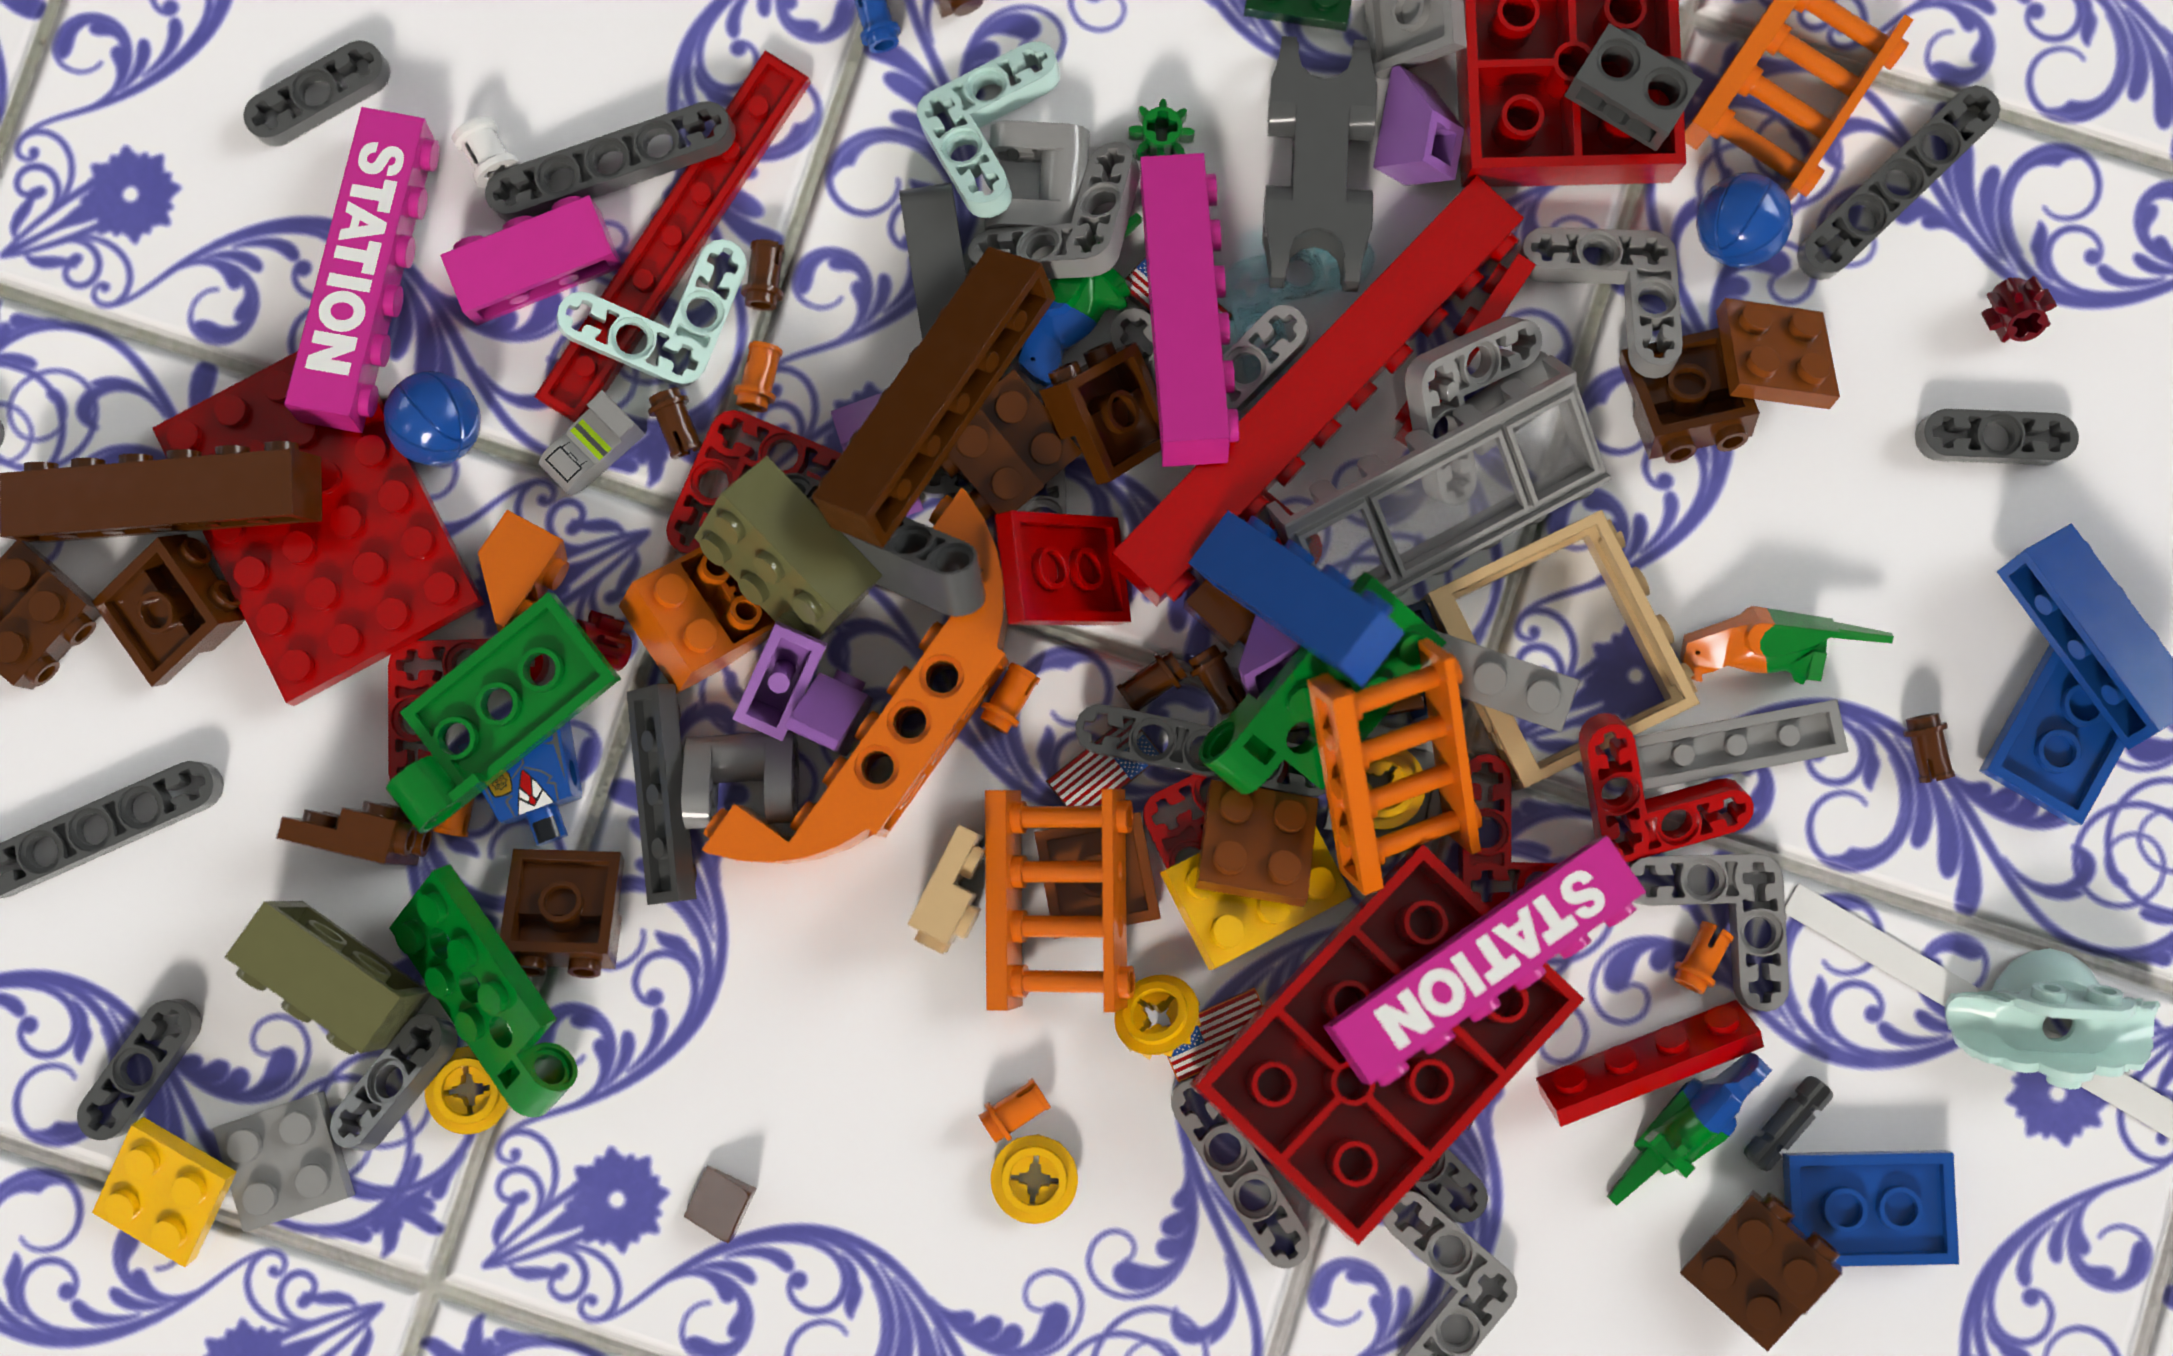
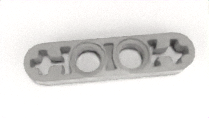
M1195 1077L1179 1082L1171 1094V1108L1175 1118L1264 1257L1276 1267L1292 1268L1299 1265L1309 1252V1236L1257 1152L1227 1120L1210 1126L1201 1138H1198L1193 1130L1203 1127V1123L1193 1110L1184 1113L1180 1108L1186 1102L1183 1093L1187 1089L1193 1088L1189 1083ZM1205 1101V1108L1212 1120H1214L1219 1113ZM1221 1133L1234 1135L1240 1143L1238 1157L1228 1164L1216 1162L1209 1153L1211 1140ZM1250 1180L1263 1181L1270 1190L1268 1203L1258 1210L1247 1209L1239 1201L1241 1186ZM1279 1206L1284 1208L1285 1214L1275 1217L1284 1232L1289 1234L1296 1231L1299 1235L1293 1240L1296 1250L1289 1255H1286L1282 1249L1275 1252L1270 1249L1276 1240L1267 1223L1260 1230H1256L1253 1225L1254 1222L1269 1218Z

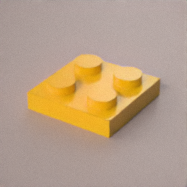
M143 1117L131 1125L92 1213L179 1265L186 1267L197 1258L237 1171Z

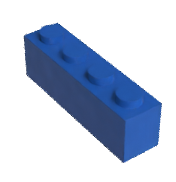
M1227 511L1188 564L1221 592L1363 688L1404 634L1388 617L1394 610L1393 607L1369 589H1365L1361 596L1350 590L1354 583L1332 565L1327 563L1322 570L1313 566L1312 563L1316 560L1315 557L1293 540L1289 539L1282 546L1275 541L1278 534L1257 517L1252 515L1245 522L1230 511Z
M2072 523L2023 550L1997 571L1998 575L2128 750L2173 724V657Z

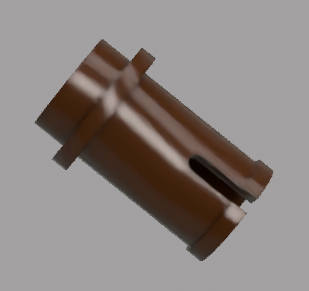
M757 239L753 240L750 244L751 255L747 284L741 287V294L745 297V305L749 308L760 311H772L777 308V302L783 299V291L779 289L785 247L782 244L778 245L779 242Z
M678 387L670 388L649 398L651 408H649L648 413L651 417L656 416L670 450L671 458L678 459L690 455L689 450L691 449L693 452L699 451L703 443L697 435L686 408V404L689 402L688 396L681 395Z
M1214 644L1188 662L1193 668L1190 675L1192 677L1196 675L1199 677L1220 710L1219 713L1223 716L1235 709L1246 697V694L1224 659L1228 653L1226 650L1220 652L1216 644Z
M1167 651L1162 656L1158 652L1153 655L1156 659L1124 683L1116 686L1132 710L1140 712L1142 708L1173 686L1177 690L1182 687L1179 682L1185 679L1187 674L1170 651Z
M1930 713L1906 719L1908 729L1904 730L1903 734L1904 737H1910L1920 776L1918 777L1919 782L1929 783L1934 778H1936V781H1941L1954 777L1955 772L1952 769L1943 730L1948 728L1947 722H1941L1939 713Z

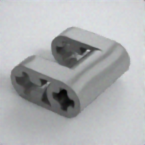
M1000 121L992 124L990 127L989 146L996 158L1005 161L1041 163L1039 200L1012 198L1010 205L1003 213L992 218H985L984 230L1002 227L1071 223L1089 158V130L1083 126L1067 123Z
M787 731L783 741L762 732L687 737L684 746L681 807L685 828L700 829L707 827L717 813L719 783L764 780V807L767 823H792L798 813L799 749L796 733Z

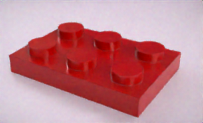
M1012 510L995 515L1008 625L1115 626L1132 622L1126 578L1110 564L1112 552L1121 544L1118 517Z

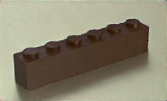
M989 246L976 265L968 271L962 285L950 302L941 309L933 326L921 343L912 350L904 367L891 385L882 392L877 405L860 429L853 433L848 446L831 470L822 477L818 488L812 495L813 500L831 528L880 548L885 547L1056 297L1042 263Z
M290 441L265 442L264 451L250 452V448L246 446L215 447V455L201 456V452L197 450L167 451V459L153 460V456L148 454L118 455V463L106 464V460L99 458L71 459V467L59 468V464L52 462L24 463V471L0 473V537L31 543L322 521L321 457L299 451V444Z

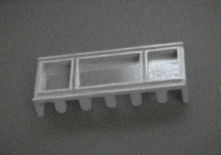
M1550 355L1542 359L1549 380L1533 388L1520 379H1511L1504 382L1500 389L1505 403L1486 413H1482L1472 404H1464L1457 407L1453 411V416L1458 428L1437 439L1424 429L1409 432L1405 436V441L1410 451L1409 454L1388 465L1375 454L1362 457L1357 462L1362 476L1361 479L1341 490H1338L1328 480H1319L1309 487V491L1314 504L1289 516L1276 501L1269 503L1266 507L1282 545L1284 546L1289 539L1293 540L1315 557L1316 560L1312 563L1313 566L1322 570L1328 563L1346 575L1353 583L1365 571L1374 576L1398 598L1409 587L1432 575L1447 572L1456 562L1479 550L1494 547L1503 537L1516 530L1541 522L1547 517L1548 513L1571 501L1588 497L1597 487L1612 479L1606 472L1576 383V371Z

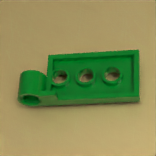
M1364 571L1350 590L1361 596L1365 589H1369L1385 600L1394 609L1388 617L1404 632L1403 636L1362 688L1301 646L1257 699L1248 693L1231 715L1218 723L1207 734L1199 749V760L1243 795L1252 793L1262 786L1284 759L1319 789L1323 790L1325 783L1307 680L1328 673L1336 680L1343 679L1347 689L1350 688L1357 692L1421 669L1417 641L1428 638L1441 648L1447 642L1374 576ZM1396 702L1362 714V719L1357 721L1362 742ZM1300 722H1308L1310 730L1306 741L1299 746L1288 747L1287 735L1289 730Z
M548 592L400 712L433 756H426L407 766L387 784L386 790L417 831L425 833L450 818L611 688L621 677L557 595ZM547 654L554 661L555 674L549 683L540 686L531 678L530 666L537 656ZM503 688L511 695L513 706L507 717L497 720L488 710V699L495 690ZM456 723L463 724L470 734L469 745L460 754L451 752L445 740L448 729Z
M451 864L435 869L430 873L389 929L395 936L398 947L407 954L424 979L430 994L437 998L454 1023L459 1037L469 1045L509 1106L517 1113L526 1117L543 1116L575 1083L578 1075L575 1059L565 1048L558 1044L543 1042L534 1046L557 1018Z

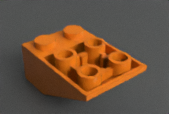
M701 547L633 581L619 604V608L669 684H675L676 694L717 673L766 641L776 623L760 605H755L744 597L738 587V582L722 566L712 563L704 555Z

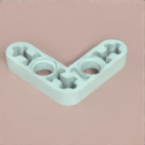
M1043 42L1023 44L929 92L918 103L917 116L925 137L967 209L975 216L980 218L998 216L1007 210L1012 200V192L1006 173L979 128L1047 94L1056 87L1060 79V70L1054 50L1048 44ZM1036 65L1041 71L1034 73L1029 67ZM1013 75L1016 84L1014 86L1010 85L1008 78ZM997 85L1002 88L1000 94L994 99L980 100L976 98L977 92L984 86ZM944 112L945 115L950 116L954 128L946 132L941 120L936 116L939 113ZM973 145L978 148L976 154L969 160L955 161L951 159L954 150L960 146ZM981 174L988 187L994 190L993 193L986 196L982 191H979L975 178Z
M721 239L707 244L696 260L669 327L596 295L581 291L571 293L560 303L556 315L558 329L570 341L675 386L690 385L700 378L708 364L744 277L747 266L745 254L732 241ZM721 252L730 255L728 264L735 268L734 274L726 272L723 275L716 289L727 292L725 299L711 289L695 286L697 279L701 280L705 285L709 283L714 272V266L707 262L708 256L717 258ZM694 299H705L714 306L716 319L711 326L705 328L696 327L687 318V305ZM581 303L591 307L589 316L603 324L606 321L607 313L616 316L617 319L608 330L606 344L596 340L602 331L596 327L585 325L582 331L574 330L571 327L573 319L566 315L567 309L577 310ZM635 325L645 333L647 339L646 348L639 354H627L617 345L616 335L623 326ZM657 335L667 339L661 348L662 350L672 354H677L681 348L689 350V360L696 364L695 369H686L681 375H677L672 372L674 363L660 355L656 359V366L647 363L646 360L655 349Z

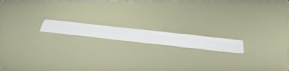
M1798 883L1785 906V914L1944 1007L1950 993H1978L1983 991ZM2043 1026V1032L2046 1037H2062ZM2125 1073L2119 1077L2094 1075L2091 1081L2082 1082V1088L2173 1140V1101Z

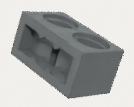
M1609 23L1564 96L1652 150L1657 151L1672 131L1703 79L1693 74L1691 67L1683 60L1673 56L1665 57L1646 46L1645 40L1636 32L1627 28L1618 29ZM1613 62L1617 64L1623 72V77L1615 78L1609 76L1604 72L1601 63ZM1656 89L1663 92L1668 97L1670 105L1661 106L1654 103L1649 97L1648 90Z

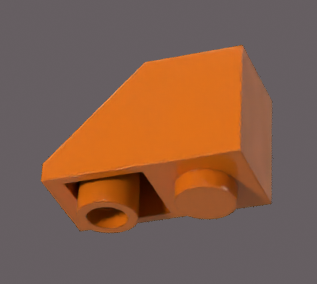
M506 510L478 551L498 632L543 597L548 589L556 590L563 582L569 569L563 539L509 510Z

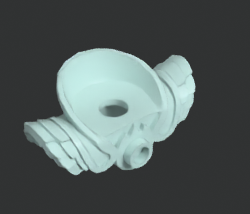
M2049 948L2030 951L2011 961L1996 979L1992 991L1950 993L1945 1004V1019L1955 1043L1971 1057L2015 1072L2035 1073L2039 1071L2046 1075V1081L2053 1086L2065 1089H2078L2081 1087L2082 1082L2091 1081L2094 1075L2119 1077L2124 1074V1071L2129 1073L2130 1069L2138 1071L2144 1069L2145 1064L2151 1057L2154 1020L2161 1005L2159 1001L2143 1002V998L2134 999L2127 996L2123 998L2121 990L2100 985L2089 967L2070 953ZM2046 1017L2072 1019V1026L2069 1032L2060 1038L2046 1037L2043 1032V1023Z

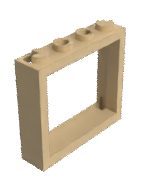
M1602 510L1427 593L1420 600L1426 601L1438 631L1477 644L1456 600L1583 539L1664 698V701L1623 720V722L1632 731L1634 736L1700 704L1695 694L1697 689L1691 679L1694 676L1693 671L1686 663L1680 664L1670 645L1674 643L1673 632L1661 614L1655 615L1646 597L1650 595L1646 578L1638 567L1634 566L1631 568L1622 550L1626 546L1622 531H1616L1611 519L1607 520ZM1471 701L1498 757L1504 760L1510 769L1512 785L1515 791L1527 788L1582 761L1578 742L1536 762L1514 716ZM1612 732L1604 734V743L1599 745L1602 750L1609 748V740L1615 737Z

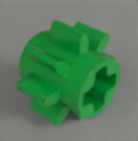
M1161 98L1159 107H1155L1150 111L1143 106L1138 108V118L1142 126L1133 125L1129 127V139L1141 141L1136 150V159L1140 161V157L1185 154L1184 148L1180 143H1192L1195 130L1191 128H1182L1187 117V109L1182 108L1176 112L1167 107V102L1164 98ZM1157 128L1166 129L1167 141L1156 140Z

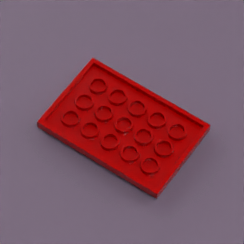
M298 351L152 427L166 458L167 451L176 449L197 450L201 452V456L215 455V447L223 445L246 446L250 448V452L264 451V443L270 441L296 442L299 444V451L321 457L322 521L202 531L227 583L231 587L230 589L235 600L238 598L241 603L239 608L285 702L292 706L298 705L485 604L413 461L399 453L387 436L384 426V404L380 396L378 397L375 414L373 417L366 418L363 433L298 422L284 405Z

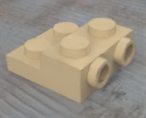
M959 824L907 924L918 930L914 940L941 954L948 952L957 936L962 939L969 936L982 910L973 905L978 894L959 884L963 877L969 880H973L985 857V849L979 847L983 836Z

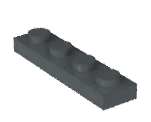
M656 684L628 691L627 702L647 905L697 899L695 887L697 872L692 857L690 829H686L684 826L681 807L684 757L682 755L679 726L681 711L677 702L675 684Z

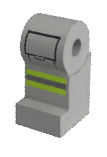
M603 390L587 404L589 409L567 429L568 432L554 441L544 451L538 462L539 466L571 496L589 486L646 435Z

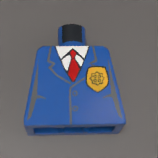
M570 721L482 791L500 823L513 824L527 819L537 846L545 845L568 836L558 807L582 798V787ZM469 742L458 745L460 753L468 747Z

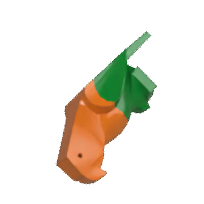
M1751 606L1741 614L1728 620L1685 634L1680 659L1682 663H1686L1693 671L1694 676L1691 679L1699 682L1703 681L1702 674L1714 672L1725 666H1731L1754 673L1787 671L1791 673L1795 682L1803 685L1806 680L1821 682L1827 657V639L1839 638L1892 644L1894 636L1890 632L1834 622L1832 618Z

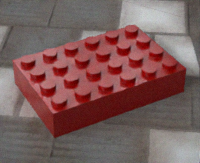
M1463 0L1467 47L1456 51L1458 118L1464 128L1460 151L1461 188H1465L1476 176L1480 177L1490 187L1671 183L1686 165L1684 111L1668 137L1658 150L1654 151L1564 96L1609 23L1618 29L1627 28L1636 32L1645 40L1646 46L1661 55L1681 59L1679 0ZM1613 62L1601 63L1604 72L1609 76L1615 78L1623 77V72L1617 64ZM1656 89L1648 90L1649 97L1654 103L1661 106L1670 105L1668 97L1663 92Z
M1424 844L1410 849L1383 878L1384 888L1368 894L1189 1083L1348 1240L1358 1246L1585 1000L1546 962L1542 965L1546 970V974L1520 991H1518L1515 985L1497 996L1501 1005L1496 1010L1476 1022H1472L1469 1016L1451 1028L1456 1036L1437 1051L1427 1054L1422 1048L1405 1060L1410 1068L1393 1082L1381 1087L1378 1081L1372 1084L1361 1083L1323 1026L1491 910Z

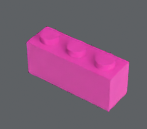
M590 195L583 198L580 196L563 198L552 205L551 211L536 217L526 215L513 218L502 226L503 230L486 237L474 235L463 238L453 245V250L440 255L462 312L477 326L618 270L622 265L602 213Z

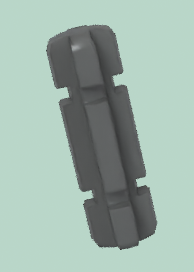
M1806 1077L1795 1090L1798 1095L1793 1099L1789 1097L1761 1129L1764 1132L1763 1136H1755L1745 1147V1156L1756 1167L1766 1172L1770 1171L1782 1158L1779 1152L1784 1148L1789 1150L1816 1118L1813 1114L1815 1110L1822 1111L1833 1099V1092L1818 1078Z

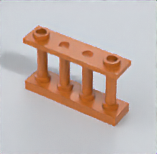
M1771 0L1685 129L1686 144L1697 150L1709 135L1716 140L1722 136L1787 178L1789 182L1783 190L1788 195L1790 201L1798 193L1807 197L1825 172L1823 168L1818 166L1819 162L1882 67L1884 66L1891 70L1908 47L1909 42L1902 37L1913 22V19L1904 14L1890 31L1885 34L1833 0ZM1795 9L1799 13L1807 10L1871 51L1873 55L1860 75L1856 76L1790 33L1792 27L1784 23L1792 10ZM1765 51L1771 55L1779 52L1846 95L1830 119L1762 76L1764 70L1756 64ZM1737 93L1743 97H1746L1748 94L1752 95L1817 137L1803 161L1795 158L1733 118L1736 112L1728 108Z
M1428 638L1417 641L1421 669L1357 692L1350 688L1347 689L1328 673L1307 680L1339 872L1364 896L1384 888L1381 866L1385 864V858L1445 835H1449L1471 855L1481 851L1478 829L1482 827V816L1477 804L1474 802L1459 685L1463 680L1462 670L1458 660L1452 653H1448ZM1425 691L1428 718L1363 742L1360 740L1357 721L1362 719L1363 713ZM1432 740L1435 760L1434 767L1372 790L1368 789L1365 771L1370 768L1371 762ZM1439 788L1442 814L1376 837L1373 819L1377 817L1379 810Z
M1102 789V806H1027L1025 801H1021V790H985L987 1011H1008L1023 1006V998L1027 997L1029 992L1103 993L1104 1012H1117L1128 1007L1127 999H1132L1135 992V971L1133 966H1127L1126 833L1132 832L1134 812L1131 800H1125V789ZM1028 828H1102V861H1028L1027 857L1022 855V834L1026 833ZM1028 883H1102L1103 916L1028 915L1026 910H1022V888H1026ZM1028 937L1103 938V971L1029 970L1027 965L1022 964V943H1026Z

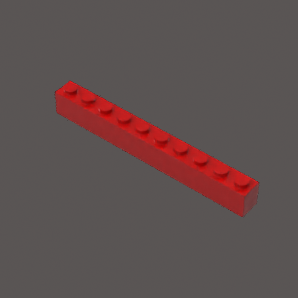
M1476 176L1239 421V442H1230L1228 463L1196 465L1112 552L1110 564L1156 607L1167 596L1173 602L1179 599L1196 580V577L1190 573L1194 568L1188 562L1226 512L1230 511L1245 522L1252 515L1257 517L1270 502L1264 495L1277 481L1283 487L1287 486L1306 465L1300 457L1313 444L1321 450L1341 429L1342 425L1337 421L1341 414L1349 406L1356 412L1360 410L1378 390V387L1372 382L1385 369L1393 375L1414 352L1408 346L1420 332L1428 338L1448 317L1449 313L1444 307L1456 295L1464 301L1476 289L1485 277L1479 272L1490 259L1499 264L1520 241L1514 233L1524 217L1480 177Z

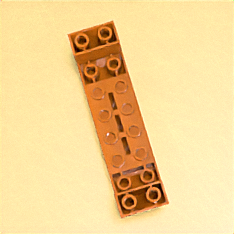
M961 488L954 498L945 495L932 512L929 522L934 525L933 529L967 542L975 548L986 593L984 604L974 613L965 616H950L944 625L936 621L931 626L918 646L923 651V655L912 670L904 666L898 672L886 691L892 697L880 715L873 710L865 718L854 736L860 741L859 745L849 759L842 755L837 758L822 780V783L827 785L828 788L817 803L807 801L790 824V828L796 832L793 837L775 824H768L766 818L751 807L734 804L729 811L722 807L711 819L703 833L709 840L701 850L737 861L789 864L821 859L850 849L873 834L886 838L1009 665L1006 653L1003 652L1007 632V609L1004 599L1001 562L986 521L966 490ZM944 670L957 672L958 682L951 691L946 693L933 691L932 683L939 672ZM914 713L924 714L926 718L924 731L917 737L904 738L901 732L904 719ZM881 757H891L894 764L891 777L886 782L875 784L870 776L872 764Z

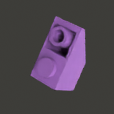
M1400 65L1393 66L1385 97L1373 168L1405 186L1455 180L1464 135L1463 126L1431 84Z

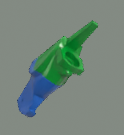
M1137 212L1129 218L1124 240L1142 223V217ZM1111 268L1106 273L1093 277L1049 280L1056 298L1024 343L1018 359L1020 370L1036 385L1048 386L1051 384L1048 373L1062 366L1063 353L1085 338L1098 324L1105 311L1121 310L1127 306L1126 299L1130 296L1131 292L1125 279L1115 269Z
M1750 1052L1743 1055L1715 1078L1700 1081L1694 1077L1691 1081L1685 1083L1634 1144L1640 1153L1607 1197L1617 1206L1658 1170L1663 1175L1676 1171L1679 1175L1687 1178L1695 1170L1694 1161L1723 1143L1734 1132L1737 1126L1735 1116L1740 1111L1745 1098L1764 1081L1772 1069L1758 1055Z

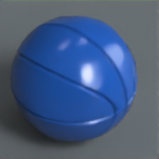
M1751 172L1728 176L1712 186L1703 196L1696 218V229L1704 250L1716 261L1734 268H1751L1771 259L1784 247L1793 226V212L1790 199L1783 188L1769 177Z
M423 371L406 377L392 389L384 405V426L393 446L405 458L423 465L441 466L459 460L470 451L480 433L481 413L478 402L471 390L461 380L442 372Z

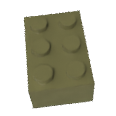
M768 456L763 458L720 494L694 536L700 543L704 555L715 565L722 566L738 582L741 593L748 601L755 605H760L775 622H781L821 641L851 615L883 576L840 531L829 526L821 511Z
M264 901L225 955L227 960L239 967L236 975L243 982L260 991H265L266 988L273 991L284 999L281 1007L287 1013L306 1023L314 1020L329 1031L326 1039L332 1045L351 1055H354L356 1051L361 1054L387 1048L406 1023L418 1014L431 995L426 987L304 901Z

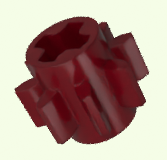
M2032 276L2027 281L2023 278L2010 277L1995 286L1992 292L1986 294L1992 307L1981 312V315L1989 330L1996 331L2001 342L2005 343L2010 338L2014 341L2024 342L2036 338L2046 327L2051 325L2045 312L2057 307V304L2049 290L2042 288L2036 276Z
M594 610L590 611L588 622L580 619L576 620L614 670L620 671L623 669L632 651L630 635L622 632L625 622L615 619L614 616Z

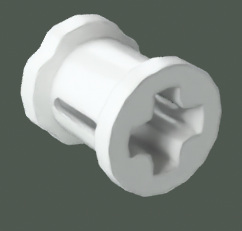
M480 116L460 125L451 137L458 150H463L475 170L473 179L480 187H487L489 180L496 173L519 165L515 155L507 153L496 134L498 127L491 116Z

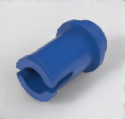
M854 0L863 31L860 33L861 42L868 46L869 51L872 53H883L894 49L899 44L898 36L901 34V28L898 22L893 21L887 0Z

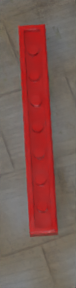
M765 50L725 109L735 125L736 137L734 143L726 152L718 156L687 166L600 298L654 321L810 86L811 82L808 76ZM714 127L707 138L714 136ZM607 313L606 321L603 324L588 315L578 331H582L585 325L596 327L602 330L596 340L606 344L608 330L617 317ZM625 325L617 332V345L625 353L632 354L645 333L638 326ZM571 341L534 397L574 423L589 409L587 404L601 390L605 393L607 392L624 364Z

